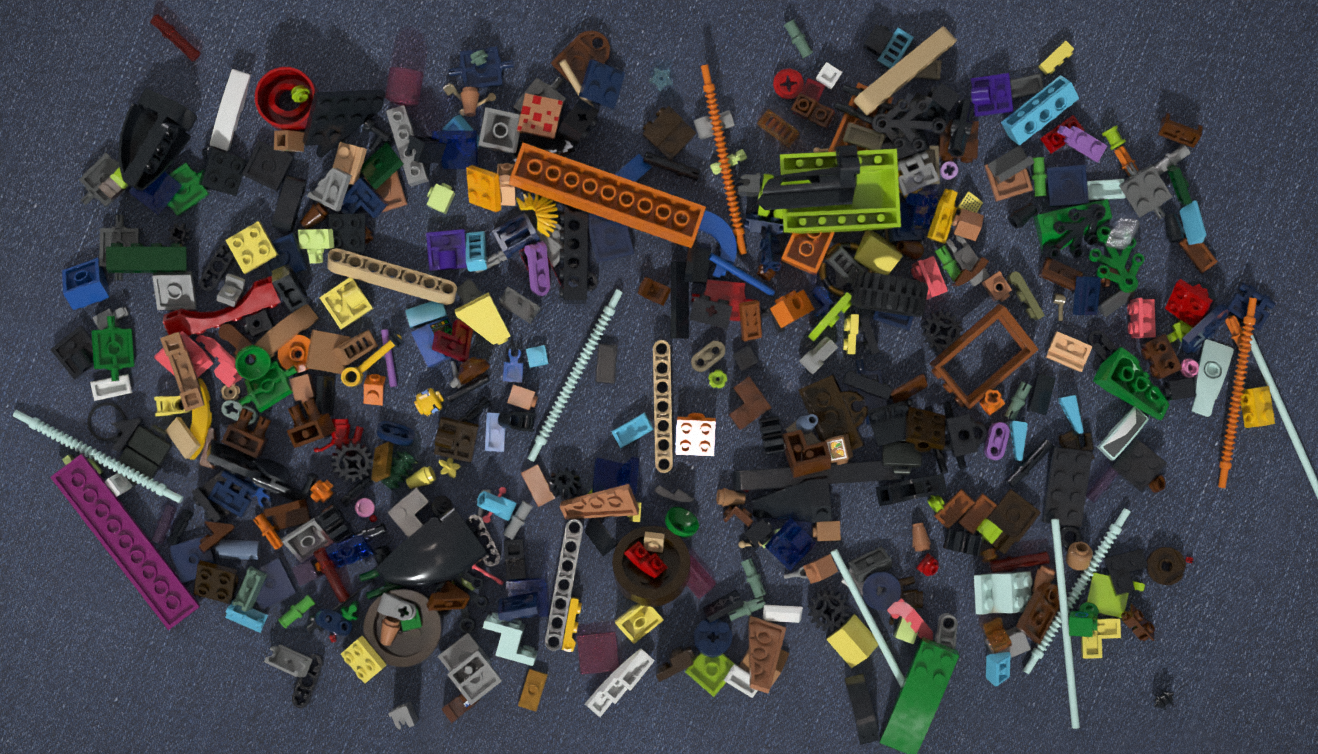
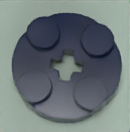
M876 572L870 575L865 580L862 589L865 602L876 610H887L894 602L899 601L901 595V587L898 580L893 575L885 572ZM878 586L887 588L885 591L886 596H878L876 594Z
M706 619L701 621L696 627L693 642L695 647L704 656L711 658L719 657L729 649L732 643V632L726 622L716 619L710 623ZM711 633L718 637L714 643L711 642V639L707 638Z

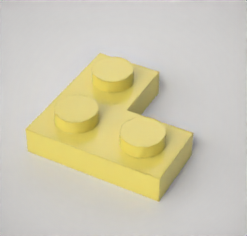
M851 314L844 320V331H847V339H843V350H846L847 355L855 354L859 314Z
M1120 618L1098 619V631H1094L1093 637L1081 636V654L1083 659L1102 658V639L1121 638Z

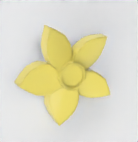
M448 458L447 462L439 460L440 465L444 467L441 470V474L448 473L450 477L455 478L456 471L461 466L457 463L453 464V458Z

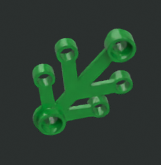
M1106 226L1098 228L1095 234L1097 241L1105 244L1111 258L1102 255L1099 249H1092L1090 251L1089 259L1091 261L1104 264L1099 266L1097 276L1118 283L1119 288L1125 293L1135 291L1138 287V280L1135 276L1139 266L1145 260L1144 256L1140 253L1133 256L1129 273L1125 268V264L1131 250L1136 245V240L1133 237L1126 238L1123 244V251L1121 256H1119L1111 239L1112 231ZM1092 253H1096L1098 257H1094ZM1135 258H1139L1141 262H1137ZM1107 266L1116 269L1119 275L1110 272ZM1100 270H1105L1106 274L1101 273Z

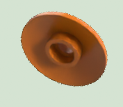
M296 335L278 350V359L284 369L287 370L293 365L296 367L297 373L309 369L305 368L310 344L309 338L303 335ZM297 351L302 353L300 358L295 356Z

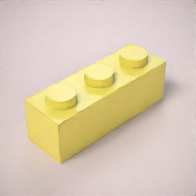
M1065 41L1038 66L1045 75L1048 73L1051 75L1056 70L1055 67L1057 65L1060 66L1064 62L1063 59L1065 57L1069 58L1073 54L1074 48Z

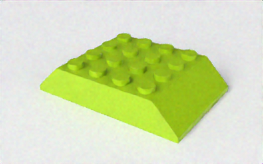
M897 149L857 151L860 162V174H857L853 204L782 209L784 233L867 231L901 227ZM836 152L780 154L781 175L837 167ZM809 180L782 182L781 185L804 184L811 182Z

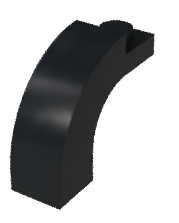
M943 473L875 487L879 506L947 493Z
M863 674L844 678L860 745L878 741L876 719Z

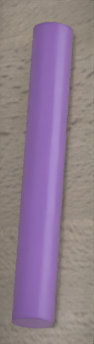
M388 329L381 330L383 345L390 340ZM391 349L385 354L390 387H395L398 385Z

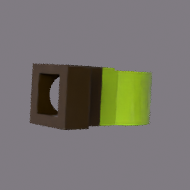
M120 167L98 187L111 200H115L128 186L122 179Z
M987 518L976 529L986 541L1003 554L1015 542L1014 539Z

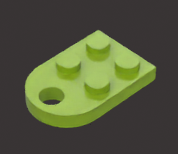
M848 292L845 293L809 334L808 337L813 342L828 325L831 328L839 320L838 314L841 311L845 313L852 305L851 295Z

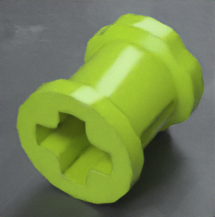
M1117 125L1102 133L1111 145V150L1126 142L1120 136Z

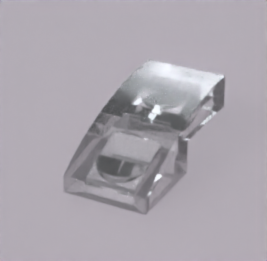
M1120 217L1116 229H1112L1105 244L1106 247L1125 249L1134 238L1140 225L1139 221Z

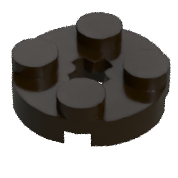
M1159 547L1153 550L1146 559V571L1149 577L1158 584H1176L1184 575L1183 573L1186 568L1185 559L1179 551L1171 547ZM1162 562H1170L1171 565L1168 566V571L1162 570Z

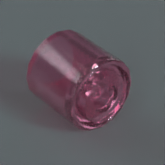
M390 67L385 98L397 105H418L424 74L412 69Z

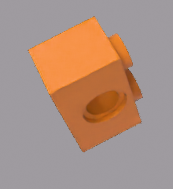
M804 289L797 293L793 290L787 295L775 300L776 305L770 308L781 328L815 310Z

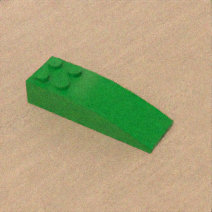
M925 637L921 638L879 743L906 754L918 753L959 658L957 650Z

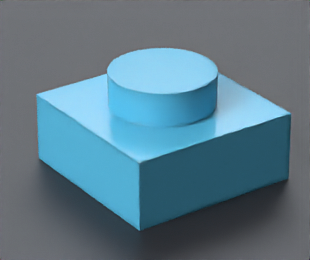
M545 345L526 349L530 368L549 364Z

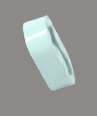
M227 400L222 405V413L233 420H238L242 408L254 412L252 415L253 419H250L248 425L254 424L258 419V413L255 409L246 405L242 407L237 401ZM233 403V408L239 410L238 413L231 412L229 414V410L226 409L227 405L231 406Z

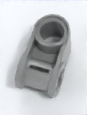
M383 592L377 608V612L403 621L413 619L417 612L414 604ZM403 608H407L408 615H405Z
M944 613L939 617L935 642L955 649L958 622L952 614ZM946 618H951L953 621L950 627L943 626Z

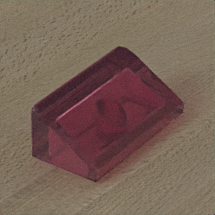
M691 555L690 578L687 586L700 599L716 585V582Z

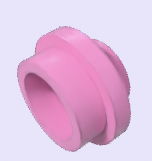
M1184 359L1181 362L1182 369L1180 371L1184 377L1191 378L1198 373L1199 365L1193 359Z

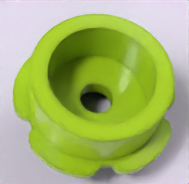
M298 85L291 91L292 99L297 103L305 102L310 93L309 89L303 85Z
M715 370V372L709 374V384L713 388H722L725 386V382H727V375L722 370Z
M931 495V498L927 500L935 512L944 509L943 505L945 503L939 495Z

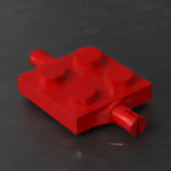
M707 280L704 295L710 296V300L718 302V299L730 301L729 305L733 306L729 321L740 322L739 303L753 300L746 299L745 283ZM692 293V297H699L700 295ZM712 305L710 308H706V311L709 312V316H712L713 313H717V310H715L714 306Z

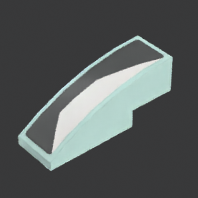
M1133 406L1113 427L1097 448L1110 460H1115L1139 433L1149 418Z

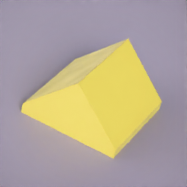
M867 230L862 237L854 260L874 273L889 275L901 259L902 254L897 251L894 244L874 231Z
M637 603L615 620V624L635 644L664 620L654 607L642 606Z
M855 614L846 623H843L840 629L838 628L826 638L851 668L867 659L878 646L874 635Z

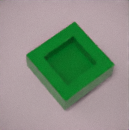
M416 607L417 612L413 619L400 620L403 631L422 627L418 607ZM407 609L403 610L405 612V615L409 614Z

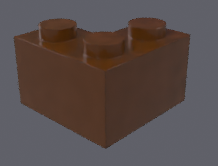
M747 377L733 388L744 404L730 413L729 417L737 428L741 430L772 408L750 377Z
M802 430L783 434L785 454L793 478L831 469V455L826 441L807 446Z

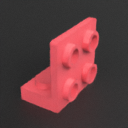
M934 256L912 264L911 273L913 278L927 283V300L948 292Z
M1136 298L1130 300L1127 312L1131 319V323H1128V333L1131 334V338H1155V299Z
M182 331L180 334L189 352L198 378L214 363L206 351ZM162 348L154 358L174 375L170 360L166 356L164 348Z

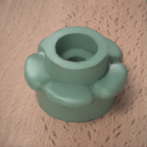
M484 49L471 54V63H476L477 66L486 63L488 54L485 53Z

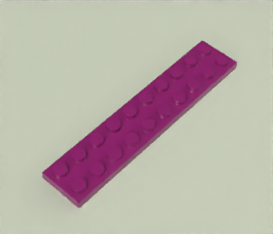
M83 453L50 477L168 630L200 607V604L181 582Z

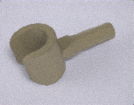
M449 83L443 87L448 96L454 93L462 102L461 94L453 84Z
M1055 293L1053 303L1059 304L1058 321H1063V305L1066 298L1062 294Z

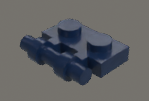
M1242 283L1239 289L1244 292L1243 297L1238 293L1234 295L1227 306L1230 309L1229 313L1243 321L1247 314L1249 298H1256L1259 304L1256 305L1254 315L1256 322L1253 328L1260 330L1270 313L1264 310L1265 306L1272 309L1276 303L1270 300V297L1266 294L1262 295L1257 292L1255 287Z
M225 469L221 474L222 477L227 479L225 484L217 481L208 498L241 518L252 501L246 497V494L249 492L255 495L258 488L252 486L253 483L250 481H244L239 478L238 474H232ZM233 483L241 487L240 492L231 488Z

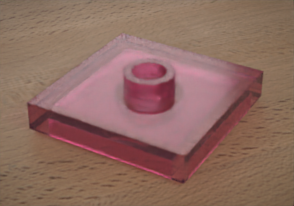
M615 632L577 636L581 675L611 672L619 667Z

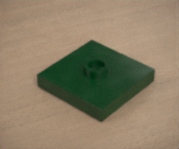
M386 142L363 163L361 172L371 186L377 189L404 163Z

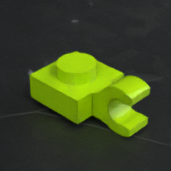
M1180 320L1172 325L1174 331L1167 335L1168 340L1172 343L1179 338L1182 342V338L1193 328Z

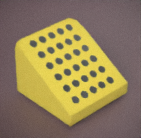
M968 191L957 209L961 211L963 208L977 213L983 202Z

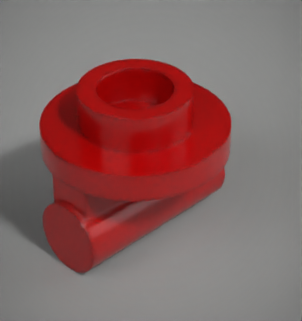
M927 554L916 569L925 576L934 575L938 571L939 562L930 554Z

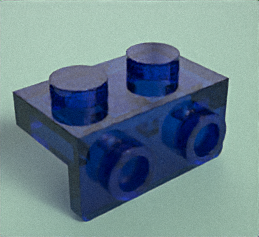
M817 285L810 293L820 303L822 308L814 315L816 317L819 315L823 317L832 309L830 305L833 301L829 297L831 295L824 286L820 287Z

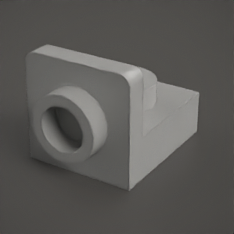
M228 273L225 284L217 295V301L235 307L244 294L245 279Z

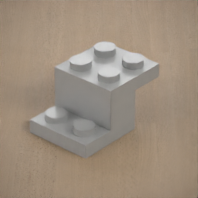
M466 633L437 656L448 669L449 673L447 675L470 705L502 681L492 668V661L470 633Z

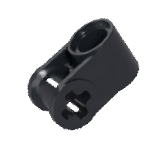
M503 411L498 417V423L502 428L534 432L533 418L536 416V413Z

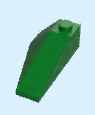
M1108 199L1043 213L1033 217L1041 251L1047 242L1052 241L1056 243L1070 231L1066 230L1063 234H1058L1054 231L1053 225L1057 221L1074 222L1068 217V212L1073 208L1087 210L1092 204H1101L1105 207L1106 213L1103 219L1098 222L1097 227L1111 219L1112 214ZM1081 217V218H1080L1078 221H1076V222H1081V221H1082L1083 219H1085V218H1084V217ZM1089 225L1085 228L1083 236L1088 233ZM1074 238L1071 241H1069L1065 246H1063L1060 250L1073 243Z
M1120 347L1100 365L1093 382L1150 416L1162 420L1169 406L1168 401L1158 387L1154 386L1149 380L1150 376L1139 366L1140 362L1123 347Z

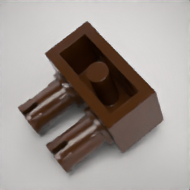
M1166 334L1141 344V353L1145 360L1148 359L1151 365L1149 370L1153 377L1156 376L1157 379H1162L1182 369Z
M314 398L302 403L308 414V420L305 419L299 404L288 408L294 422V427L287 430V433L294 448L322 439L336 431L329 413L320 414Z
M242 408L237 422L228 425L221 443L258 458L262 455L268 438H266L265 433L271 420L260 416L254 431H250L247 426L254 412Z

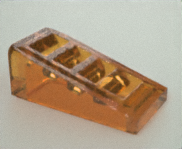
M767 109L757 122L758 126L787 148L793 144L800 134L795 127L770 109ZM770 117H773V120L766 126V122ZM778 121L779 124H778L777 127L774 129V131L771 130V129L773 128V126L776 124V122ZM785 126L784 131L778 135L779 131Z

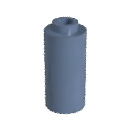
M221 539L220 543L216 544V555H219L220 559L259 560L261 542Z

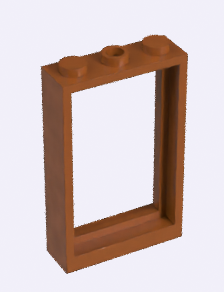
M998 304L929 364L933 368L931 370L932 374L937 379L941 378L944 382L942 386L948 393L952 392L954 394V401L961 408L964 406L970 409L985 396L988 390H993L1039 349L1007 308ZM998 319L1022 350L971 394L966 396L943 366Z

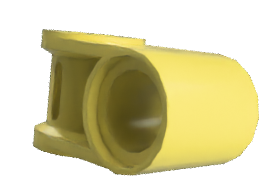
M180 396L154 397L157 406L155 416H170L191 411L185 412V409L181 410L179 408Z

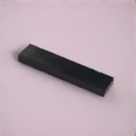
M677 261L671 262V338L689 339V282L684 281L686 262Z

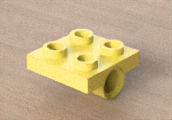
M260 221L226 239L244 274L278 256Z
M350 277L320 297L341 330L373 309L355 280Z
M363 636L359 637L341 653L344 661L351 666L358 678L364 683L387 666Z

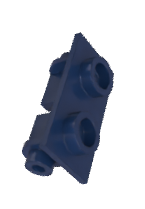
M758 212L746 213L747 221H745L744 228L748 229V231L761 233L762 226H765V234L768 231L771 235L778 236V234H782L783 227L781 226H783V219L774 218L773 215L767 217L758 216Z
M768 231L766 236L760 241V249L762 250L761 264L763 265L764 273L767 272L768 268L773 271H779L782 267L781 255H777L780 253V242L777 237H771Z

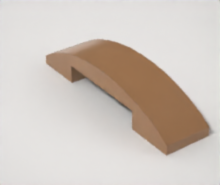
M308 304L302 306L270 329L255 345L265 349L271 359L275 356L274 353L299 332L308 329L320 318ZM250 354L252 358L255 360L256 356L254 354Z
M180 332L160 338L181 393L179 394L185 412L204 406L199 381Z

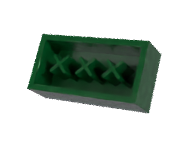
M111 243V247H106V270L108 273L187 272V248L183 247V244L172 243L171 247H163L161 243H151V247H144L142 243H131V247H124L122 243Z

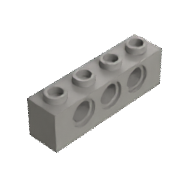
M403 105L387 110L386 113L399 155L404 163L403 168L408 184L412 187L428 182L429 178L424 163L414 161L415 148L412 150L411 155H407V147L410 141L409 136H415L407 108Z

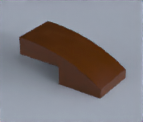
M980 257L971 271L966 268L962 269L952 286L958 287L973 279L989 261L984 257Z

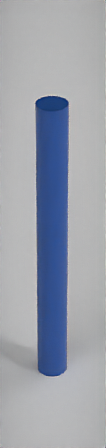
M714 253L710 254L708 258L710 261L771 297L774 295L775 290Z

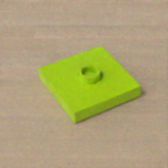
M700 653L694 660V664L688 667L685 673L714 697L725 685L724 679L734 663L724 654L711 658Z

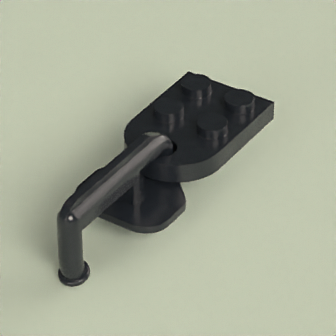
M213 439L208 444L207 461L216 467H224L232 474L249 477L255 485L292 501L307 500L311 492L310 489L318 478L317 474L308 473L307 481L301 491L284 484L289 480V470L284 465L270 459H255L246 453ZM262 473H264L266 476L270 477L271 479L262 476Z

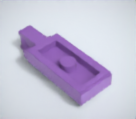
M1060 125L1057 131L1066 137L1064 140L1065 144L1095 162L1100 160L1107 148V145L1077 127L1072 126L1069 129L1066 126Z

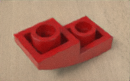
M1074 115L1060 124L1069 129L1074 126L1084 131ZM1060 125L1040 138L1051 154L1066 143L1064 142L1066 137L1057 132Z
M639 541L624 553L639 569L654 578L668 568L656 553L651 556Z

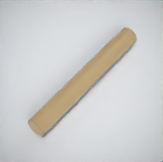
M564 59L559 64L579 96L582 86L566 59ZM580 97V99L593 106L591 101Z

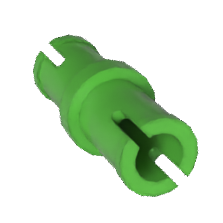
M1045 157L1032 158L1035 162L1032 179H1034V196H1047Z
M943 245L934 252L942 262V268L946 269L954 282L960 270L956 265L957 261L951 257L946 246Z
M306 595L299 603L293 604L291 609L279 618L278 621L284 628H287L298 617H303V613L316 604L310 595Z

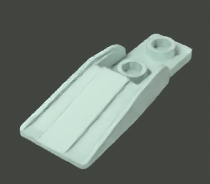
M1207 339L1204 341L1198 361L1199 371L1194 376L1195 398L1192 412L1206 417L1211 415L1214 402L1218 397L1234 351L1233 348Z

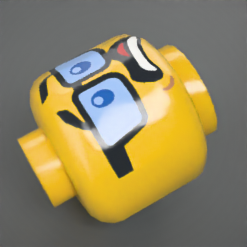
M428 388L416 395L414 403L421 415L430 416L442 409L441 402L444 399L439 390L435 392L434 389Z

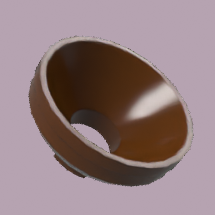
M472 357L459 366L458 380L460 384H466L489 369L491 365L482 358Z

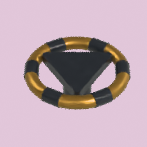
M840 242L827 249L819 268V276L825 288L832 294L843 297L848 292L852 296V290L839 289L848 282L836 270V287L832 285L826 275V265L828 262L825 260V257L836 246H842L845 250L852 249L855 251L859 247V244L853 242ZM839 254L835 258V261L841 256V254ZM845 259L839 266L842 267L847 260ZM857 262L864 269V271L868 270V272L874 273L861 263ZM851 264L845 270V272L847 273L853 267V265ZM856 270L850 278L852 279L859 271Z

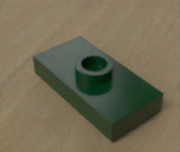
M1174 165L1167 167L1178 202L1184 205L1192 203L1187 189L1189 187L1188 181L1183 177L1180 168Z

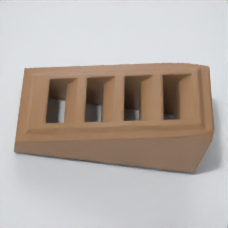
M368 329L340 344L333 351L341 365H348L378 345ZM363 337H365V339H366V341H367V343H368V345H369L368 347H366V345H365V343H364V341H363V339H362ZM357 341H358L359 345H360L361 348H362L361 351H360L358 345L356 344ZM350 345L352 346V348H353V350H354V352H355L354 355H353V353H352V351H351V349H350V347H349Z

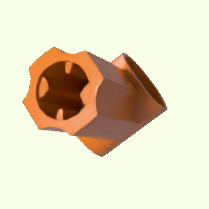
M991 389L985 393V398L979 402L989 416L1005 404L999 391Z

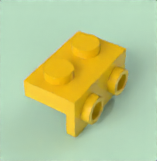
M1269 386L1242 390L1244 394L1241 395L1243 400L1240 402L1242 404L1244 427L1250 428L1275 424Z

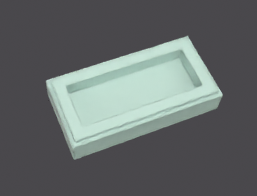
M1124 179L1087 181L1088 200L1126 198L1119 187L1124 182Z

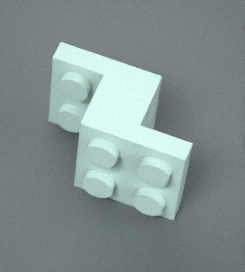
M1031 571L1015 573L994 572L974 575L976 614L1017 613L1024 611L1032 597L1031 586L1033 581Z
M492 613V615L488 614L483 628L501 633L495 656L533 666L538 651H535L534 647L528 645L520 647L526 625L522 623V620L499 621L498 613Z

